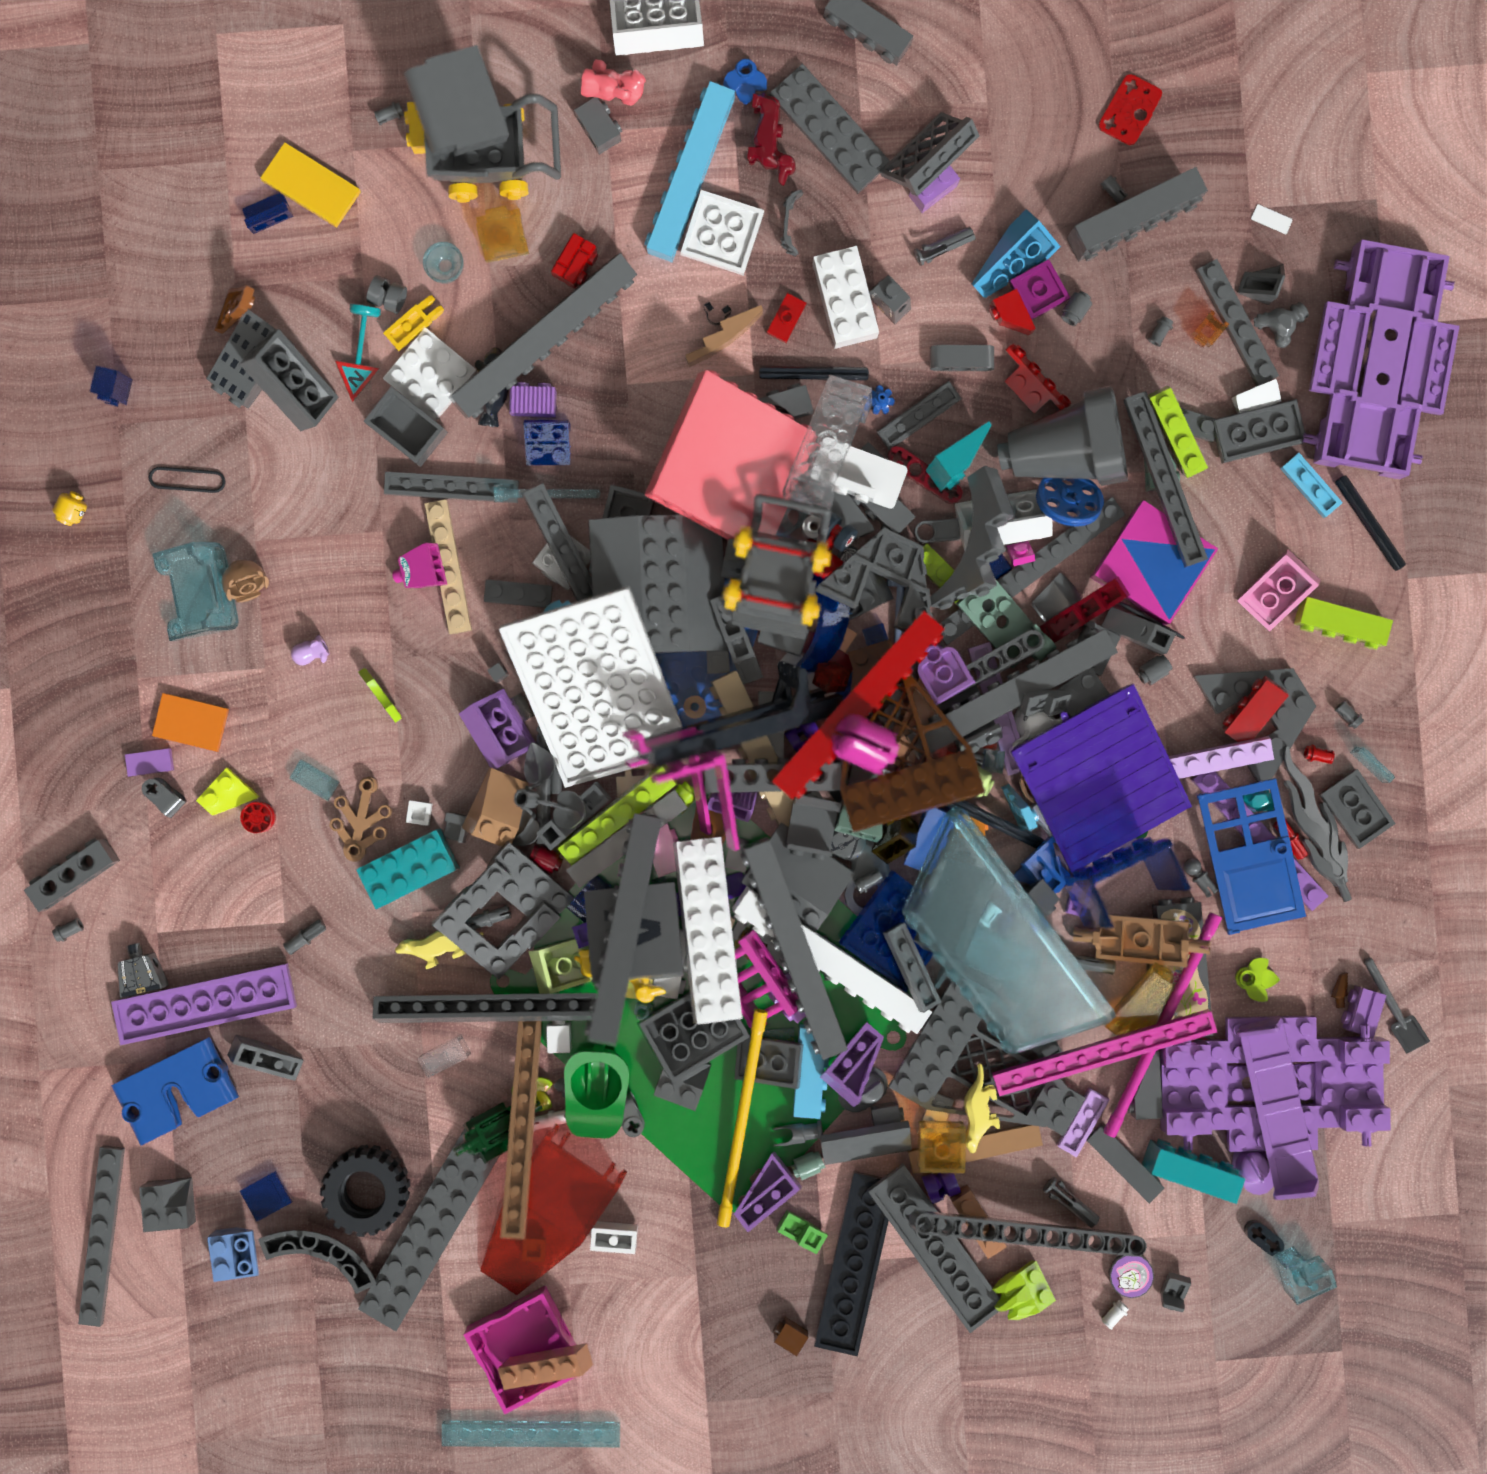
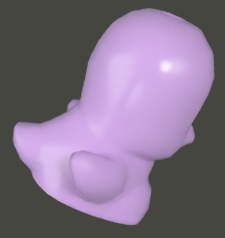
M320 635L316 636L311 642L304 641L293 646L291 650L293 661L302 666L311 663L316 658H320L321 662L324 663L327 660V656L330 655L328 647Z

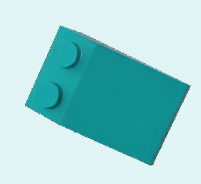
M990 421L938 454L930 463L926 472L940 491L946 488L949 490L953 489L966 476L965 471L971 465L992 425Z

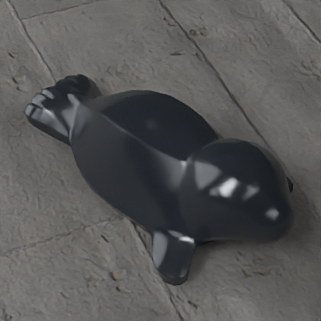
M493 347L485 354L483 362L480 360L475 362L476 369L480 371L502 351L497 347ZM506 388L499 392L501 397L494 403L490 404L487 402L482 407L484 411L478 420V425L499 426L497 413L507 398L508 390Z

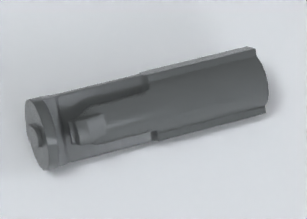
M969 226L934 243L923 244L922 250L914 249L916 260L920 266L924 265V261L928 264L935 257L975 240V234Z
M1055 1177L1048 1180L1043 1191L1048 1193L1052 1189L1067 1201L1068 1205L1051 1193L1048 1196L1050 1199L1058 1200L1090 1228L1097 1225L1100 1217L1070 1193L1062 1181L1057 1182V1184L1072 1197V1200L1055 1186L1057 1182Z

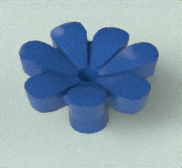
M881 385L876 386V391L869 390L867 396L871 399L866 401V406L868 408L873 406L872 412L874 414H879L880 410H882L883 414L889 413L888 405L893 406L895 400L890 398L892 391L890 389L883 391Z

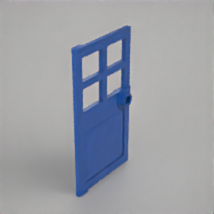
M1276 778L1196 795L1199 801L1226 921L1227 934L1233 935L1248 929L1306 917ZM1270 789L1274 810L1247 816L1242 795ZM1235 797L1239 818L1212 824L1208 803ZM1276 817L1280 837L1253 843L1249 823ZM1241 825L1245 845L1218 851L1214 831Z

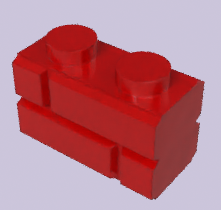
M572 233L551 270L552 276L576 289L578 284L581 285L587 277L585 271L588 266H593L598 258L596 246L579 235Z

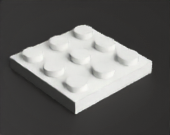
M701 190L682 246L681 255L744 276L764 210Z
M425 327L383 379L434 421H437L452 403L448 397L478 371Z

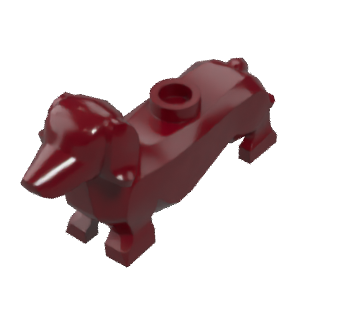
M766 93L761 95L753 94L752 108H754V114H759L760 112L761 117L754 134V144L756 147H748L747 159L750 165L759 162L765 169L778 170V182L781 186H784L788 176L794 174L796 170V161L792 156L781 153L777 149L778 138L783 136V124H779L780 102L775 97L767 96Z

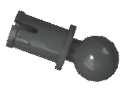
M1190 858L1184 863L1185 872L1189 875H1194L1192 882L1197 883L1206 898L1212 896L1207 887L1214 894L1218 891V888L1208 877V872L1206 870L1201 871L1200 861Z

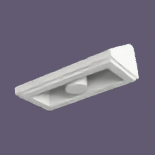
M1276 379L1231 398L1237 414L1281 402Z

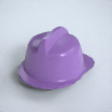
M1264 1151L1234 1152L1232 1164L1234 1168L1240 1170L1239 1173L1245 1178L1244 1188L1256 1195H1262L1270 1191L1274 1185L1266 1153Z

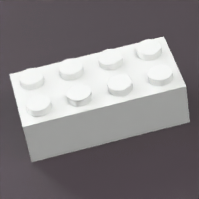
M857 246L814 256L813 268L834 349L876 339L879 329Z

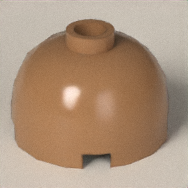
M237 560L226 568L222 575L221 584L228 600L236 599L237 603H242L261 595L259 590L263 587L267 589L269 580L262 567L250 560Z

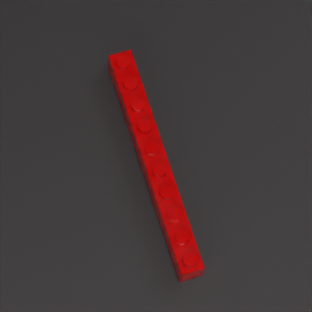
M923 611L772 780V783L791 800L794 797L800 799L808 790L805 785L809 780L815 782L823 773L820 768L825 763L830 765L837 757L832 748L833 735L846 736L835 731L838 724L849 715H858L866 718L870 712L875 714L883 706L881 700L884 696L891 697L899 688L896 683L900 678L906 680L914 671L911 666L916 661L921 663L929 654L926 649L931 644L936 646L944 637L941 634L944 628L928 613Z

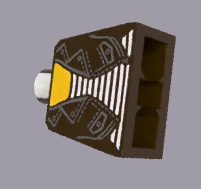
M908 816L882 824V838L878 842H874L871 852L888 864L914 849L917 844L918 823Z

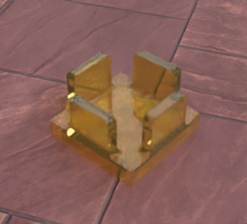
M506 205L485 210V216L476 217L478 236L486 263L529 254L519 208L508 210Z

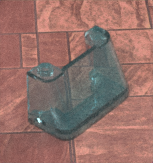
M190 542L153 553L156 570L161 575L170 576L178 617L168 622L167 632L169 641H180L237 628L239 621L235 599H231L232 601L228 600L221 584L222 575L228 567L226 553L221 544L216 542Z

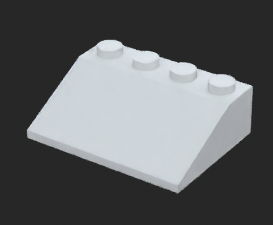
M610 0L616 55L704 46L699 0Z

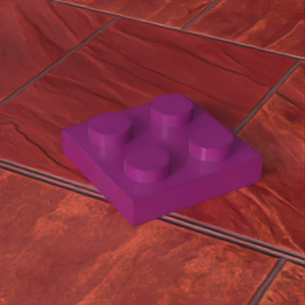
M1049 259L1009 282L1013 290H1018L1032 320L1070 299Z

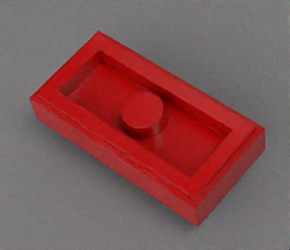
M787 293L767 334L787 344L807 303Z

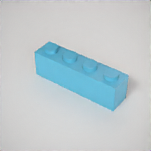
M799 1024L798 1043H803L800 1088L794 1091L793 1116L820 1119L821 1112L825 1113L826 1099H822V1090H827V1083L820 1076L824 1073V1068H828L829 1058L822 1060L820 1054L815 1055L811 1042L814 1041L812 1033L807 1034L804 1024Z

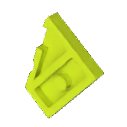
M225 768L196 801L213 816L256 800L260 796L233 771Z

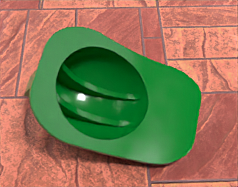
M594 1042L593 1048H587L573 1054L565 1065V1119L569 1130L575 1136L608 1139L619 1131L623 1123L629 1069L622 1057L616 1052L606 1049V1044Z

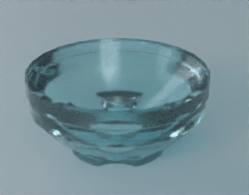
M438 242L426 250L423 257V267L426 274L432 280L447 284L455 281L461 275L464 268V259L460 250L455 245L448 242ZM444 260L452 263V268L448 272H442L439 269V264Z

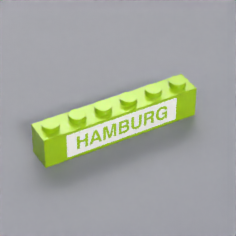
M667 765L656 767L559 844L558 850L571 866L628 823L629 819H633L634 814L642 812L677 785V778L660 783L652 780V774L669 770Z

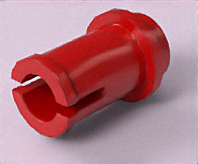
M1313 744L1305 747L1304 759H1307L1308 762L1314 760L1332 764L1334 761L1335 753L1333 750L1316 748Z

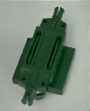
M539 1101L536 1102L535 1107L537 1108H535V1113L543 1109ZM502 1102L465 1122L463 1126L467 1133L463 1135L464 1142L453 1147V1151L456 1152L455 1155L459 1156L467 1152L474 1156L479 1153L484 1164L508 1152L511 1106L506 1108Z

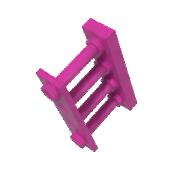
M750 931L739 941L741 946L735 949L734 953L735 960L747 954L754 964L737 974L741 1013L751 1028L754 1010L758 1009L753 1002L755 999L770 991L774 994L778 1003L765 1009L768 1012L767 1018L782 1010L786 1012L788 1017L798 1011L795 1001L799 998L796 992L792 993L787 981L788 979L756 931ZM756 973H760L766 984L747 993L740 982Z

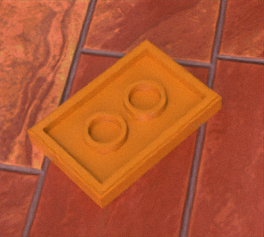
M162 693L152 736L219 752L229 709Z

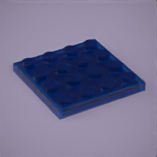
M891 870L840 939L839 943L907 992L909 988L883 932L900 922H905L914 941L930 898ZM914 941L920 957L926 966L935 953L922 949Z

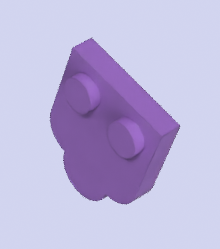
M930 645L926 649L929 654L919 664L918 674L936 705L976 683L957 650L952 647L942 648L939 645Z

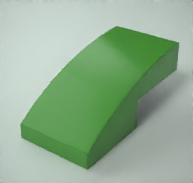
M786 1210L776 1227L777 1232L796 1241L799 1246L815 1254L818 1253L828 1236L827 1233L789 1210Z

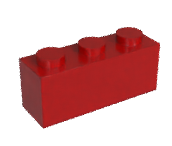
M1265 675L1262 679L1258 678L1251 687L1252 692L1248 697L1244 696L1241 698L1235 713H1230L1223 721L1224 732L1237 742L1254 739L1289 696L1287 690Z

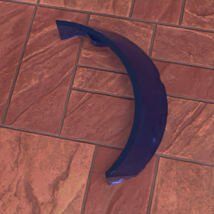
M813 573L812 580H816L815 588L827 577L822 578ZM817 591L815 593L820 609L816 632L807 652L795 665L804 668L807 674L816 673L823 669L837 650L840 649L850 620L849 606Z

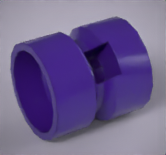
M815 722L801 725L799 728H792L784 733V735L797 753L819 728ZM804 734L807 739L801 741L799 737Z
M951 1166L940 1169L937 1175L930 1173L922 1177L932 1204L944 1200L945 1195L952 1197L961 1193Z

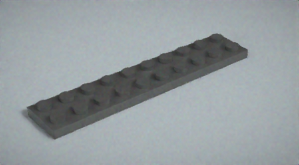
M465 1128L454 1147L464 1142L463 1135L467 1133ZM453 1149L451 1150L375 1279L377 1284L369 1289L358 1310L397 1331L499 1157L484 1164L479 1153L473 1156L464 1152L456 1156V1152Z

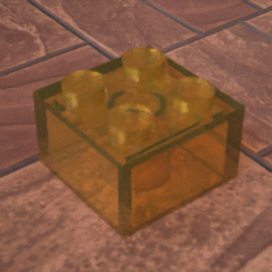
M918 1121L917 1165L919 1171L922 1173H965L966 1127L963 1121Z

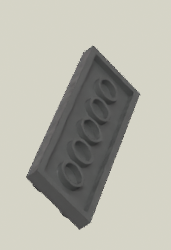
M801 64L770 92L771 97L779 100L780 108L857 194L880 175L879 171L890 161L804 64Z

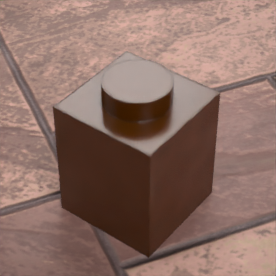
M787 1317L782 1322L778 1321L772 1332L774 1334V1343L795 1356H798L809 1338L808 1330Z

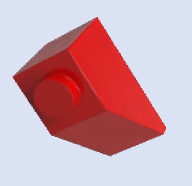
M1017 289L992 300L989 312L994 321L997 320L1000 326L1028 336L1033 334L1036 328Z

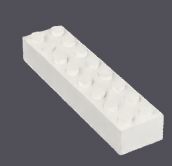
M721 837L675 842L673 847L693 1021L695 1024L742 1019Z

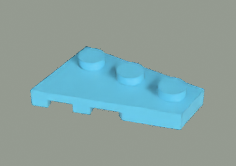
M1010 784L1001 787L1018 827L1029 831L1037 828L1036 821L1039 819L1034 808L1030 809L1028 804Z

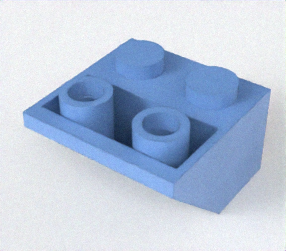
M239 1227L215 1230L207 1237L213 1282L259 1275L253 1230Z

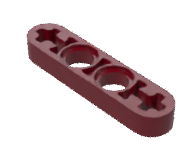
M895 446L889 450L887 460L893 461L891 454H896L897 452L901 453L900 458L904 461L907 460V457L911 459L906 465V477L948 504H955L961 499L963 491L959 485L954 487L957 490L955 494L958 497L949 499L947 491L943 490L941 494L938 492V487L933 488L928 485V478L930 477L926 472L928 464L900 446ZM897 460V461L895 462V463H898V464H901V465L904 464V463L901 462L900 460ZM917 463L921 466V473L919 475H912L910 473L909 466L911 464Z

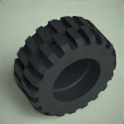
M361 1145L358 1149L353 1147L340 1155L327 1169L328 1172L322 1179L323 1186L320 1188V1196H324L321 1206L323 1209L327 1208L328 1212L325 1215L328 1220L334 1219V1226L337 1229L342 1226L345 1228L344 1233L351 1235L354 1231L357 1232L358 1237H364L366 1233H369L370 1236L376 1235L380 1230L385 1231L403 1212L410 1196L408 1188L411 1184L410 1179H406L408 1174L406 1167L401 1168L399 1165L401 1159L398 1156L395 1159L390 1156L392 1151L388 1149L384 1152L380 1151V1146L373 1145L372 1148H368V1145ZM358 1171H365L377 1176L385 1189L383 1203L374 1209H365L354 1204L346 1190V1182L350 1175Z

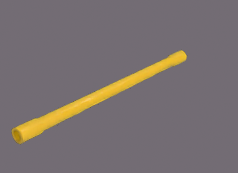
M762 1009L754 1010L751 1027L752 1033L722 1202L718 1212L717 1225L725 1228L730 1226L734 1192L762 1035L765 1031L768 1014L767 1011Z

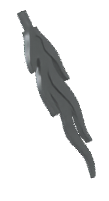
M1285 746V767L1298 785L1304 804L1303 808L1296 787L1289 780L1284 781L1283 784L1289 792L1293 816L1300 829L1316 845L1319 853L1308 839H1303L1302 844L1307 850L1313 867L1329 880L1333 886L1338 887L1343 902L1350 901L1352 897L1346 885V882H1348V852L1345 842H1338L1336 820L1325 802L1319 803V808L1324 818L1321 816L1315 801L1311 782L1293 764L1289 746Z

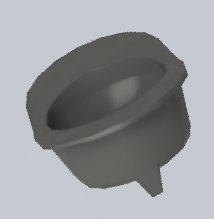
M872 1067L860 1103L853 1107L838 1094L839 1102L844 1109L850 1112L864 1111L886 1094L888 1080L880 1069Z

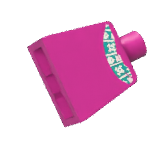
M424 543L400 556L398 559L400 569L394 570L392 573L394 581L396 583L403 582L405 588L448 585L437 543Z

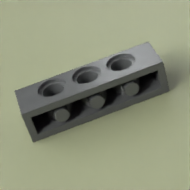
M94 838L84 844L85 849L80 852L74 851L66 857V862L61 865L59 863L53 865L47 870L48 874L43 877L38 876L29 882L30 886L24 889V892L38 912L50 909L120 861L106 839L97 840ZM88 855L93 859L91 867L86 863ZM69 868H72L74 871L73 879L68 876ZM51 880L56 884L55 891H52L49 887Z

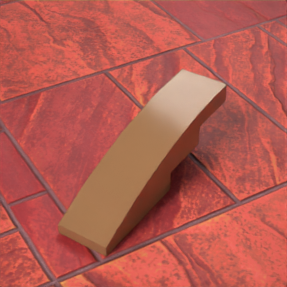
M757 306L720 321L722 331L704 337L703 348L685 355L688 366L692 367L714 356L737 340L762 316V306Z

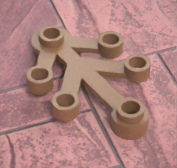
M371 776L364 777L359 782L362 794L357 816L349 806L347 797L338 796L334 800L335 807L341 809L353 827V837L344 828V821L341 818H333L329 826L338 833L344 842V856L352 862L363 859L367 847L378 840L385 839L388 835L385 827H377L372 835L362 840L363 831L383 818H389L392 815V808L389 805H382L376 813L366 819L371 794L375 793L378 789V781ZM366 781H369L371 783V788L369 790L365 789L364 783ZM341 798L345 801L343 807L338 805V800ZM384 807L387 808L389 811L387 816H384L381 813V810ZM336 820L341 824L338 829L333 825ZM379 829L384 831V836L382 838L377 836V831ZM353 846L358 849V853L356 855H353L351 853V848Z

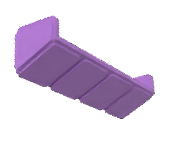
M1281 1017L1241 1025L1237 1031V1037L1241 1038L1275 1189L1273 1197L1275 1200L1315 1197L1319 1188L1318 1175L1283 1020Z

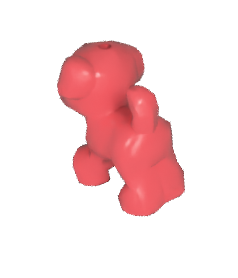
M595 59L592 69L586 68L584 70L581 86L582 96L597 97L606 101L617 97L621 99L623 104L632 106L643 94L646 79L636 69L633 71L627 69L619 74L615 70L606 69L607 65L603 60Z

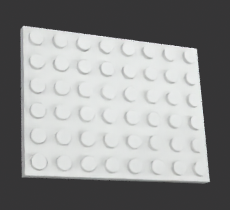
M629 586L500 626L499 630L550 753L554 757L555 765L565 788L633 769L626 766L625 760L638 757V752L632 749L631 741L622 737V732L636 729L642 732L643 738L682 727Z

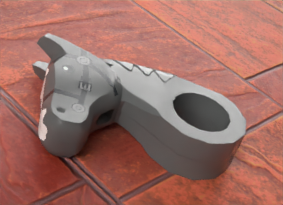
M834 831L830 850L832 857L851 861L850 869L855 872L843 892L847 906L857 915L869 917L879 914L886 907L889 899L891 884L889 864H886L871 852L874 845L873 841ZM877 868L884 881L876 884L879 889L878 899L870 906H860L853 899V892L856 887L854 881L857 880L858 876L861 878Z

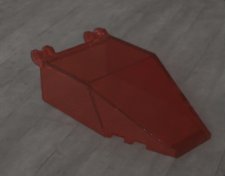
M557 1124L550 1130H547L532 1152L525 1239L500 1238L503 1196L497 1207L480 1269L482 1273L515 1295L520 1294L582 1245L620 1188L628 1172L623 1169L613 1182L608 1179L610 1173L615 1169L616 1163L613 1161L602 1175L563 1149L562 1147L571 1135L568 1131L564 1133L558 1145L551 1141L559 1130L560 1126Z

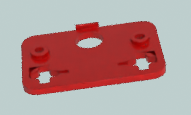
M1126 75L1101 118L1099 129L1127 145H1134L1145 126L1151 120L1152 113L1162 97V90L1135 75ZM1132 80L1136 81L1135 86L1138 88L1132 89L1126 95L1128 86L1125 83H1130ZM1142 109L1146 112L1147 117L1139 121L1134 117V112ZM1114 115H1116L1114 118V124L1116 125V127L1106 129V124L1104 123V121H1109Z

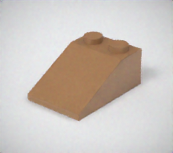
M489 767L462 829L475 837L501 847L507 841L512 843L519 829L523 810L515 804L514 795L517 790L525 789L528 783Z

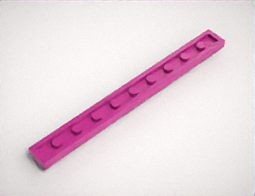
M1206 1009L996 1071L992 1074L999 1096L1210 1035L1216 1033L1217 1029L1211 1010Z

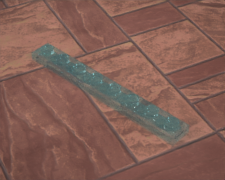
M443 1421L442 1446L620 1448V1422Z

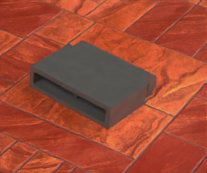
M478 45L427 58L423 65L410 68L404 72L407 85L434 156L454 152V155L457 156L507 141L509 132Z

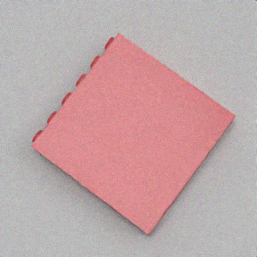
M706 370L698 373L644 495L729 540L735 539L736 533L740 534L742 526H751L755 495L762 494L791 500L819 435L813 432L810 426L794 421L793 416L778 412L774 405L757 400L758 397L755 394L738 389L739 386L736 383L719 378L720 375L717 372ZM763 502L762 519L758 532L776 535L788 507Z

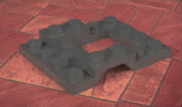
M507 841L492 857L485 871L473 884L464 888L432 922V926L499 980L527 949L531 950L560 919L559 914L570 904L574 897L517 847ZM496 892L500 893L526 915L497 947L466 922Z

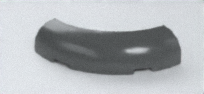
M293 1230L270 1234L258 1239L266 1260L288 1254H307L331 1263L347 1278L355 1294L377 1284L366 1263L352 1249L330 1236L317 1232Z

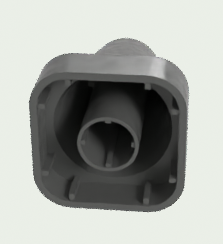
M1112 386L1083 391L1084 400L1009 432L1008 442L997 444L1001 469H1013L1015 477L1097 479L1101 486L1128 481L1118 408Z

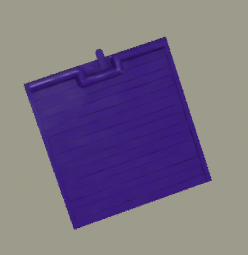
M1133 683L1088 706L1084 711L1069 718L1065 711H1062L1060 713L1062 723L1052 726L1010 751L1071 873L1076 872L1192 807Z

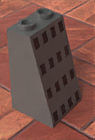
M248 309L243 314L207 377V380L212 383L210 388L220 395L224 392L230 396L228 401L238 408L243 405L249 409L262 389L240 366V362L251 349L277 329Z

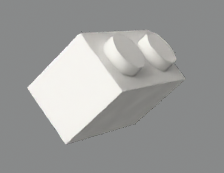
M594 1221L590 1251L635 1254L638 1225Z

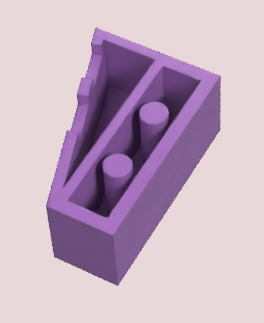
M867 1022L846 1045L848 1050L839 1053L820 1076L823 1081L853 1107L861 1101L862 1093L884 1038Z
M775 1151L769 1157L734 1213L747 1232L752 1230L802 1188L801 1184Z

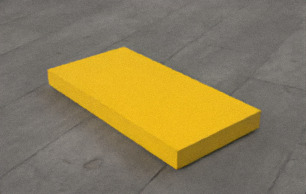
M285 142L260 177L262 182L336 228L361 193L359 188Z

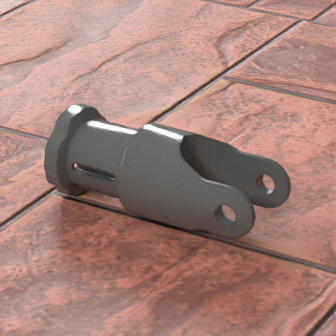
M817 1120V1123L803 1125V1123H796L772 1129L787 1128L793 1133V1138L789 1142L774 1144V1146L805 1143L806 1140L820 1139V1136L823 1135L821 1120Z

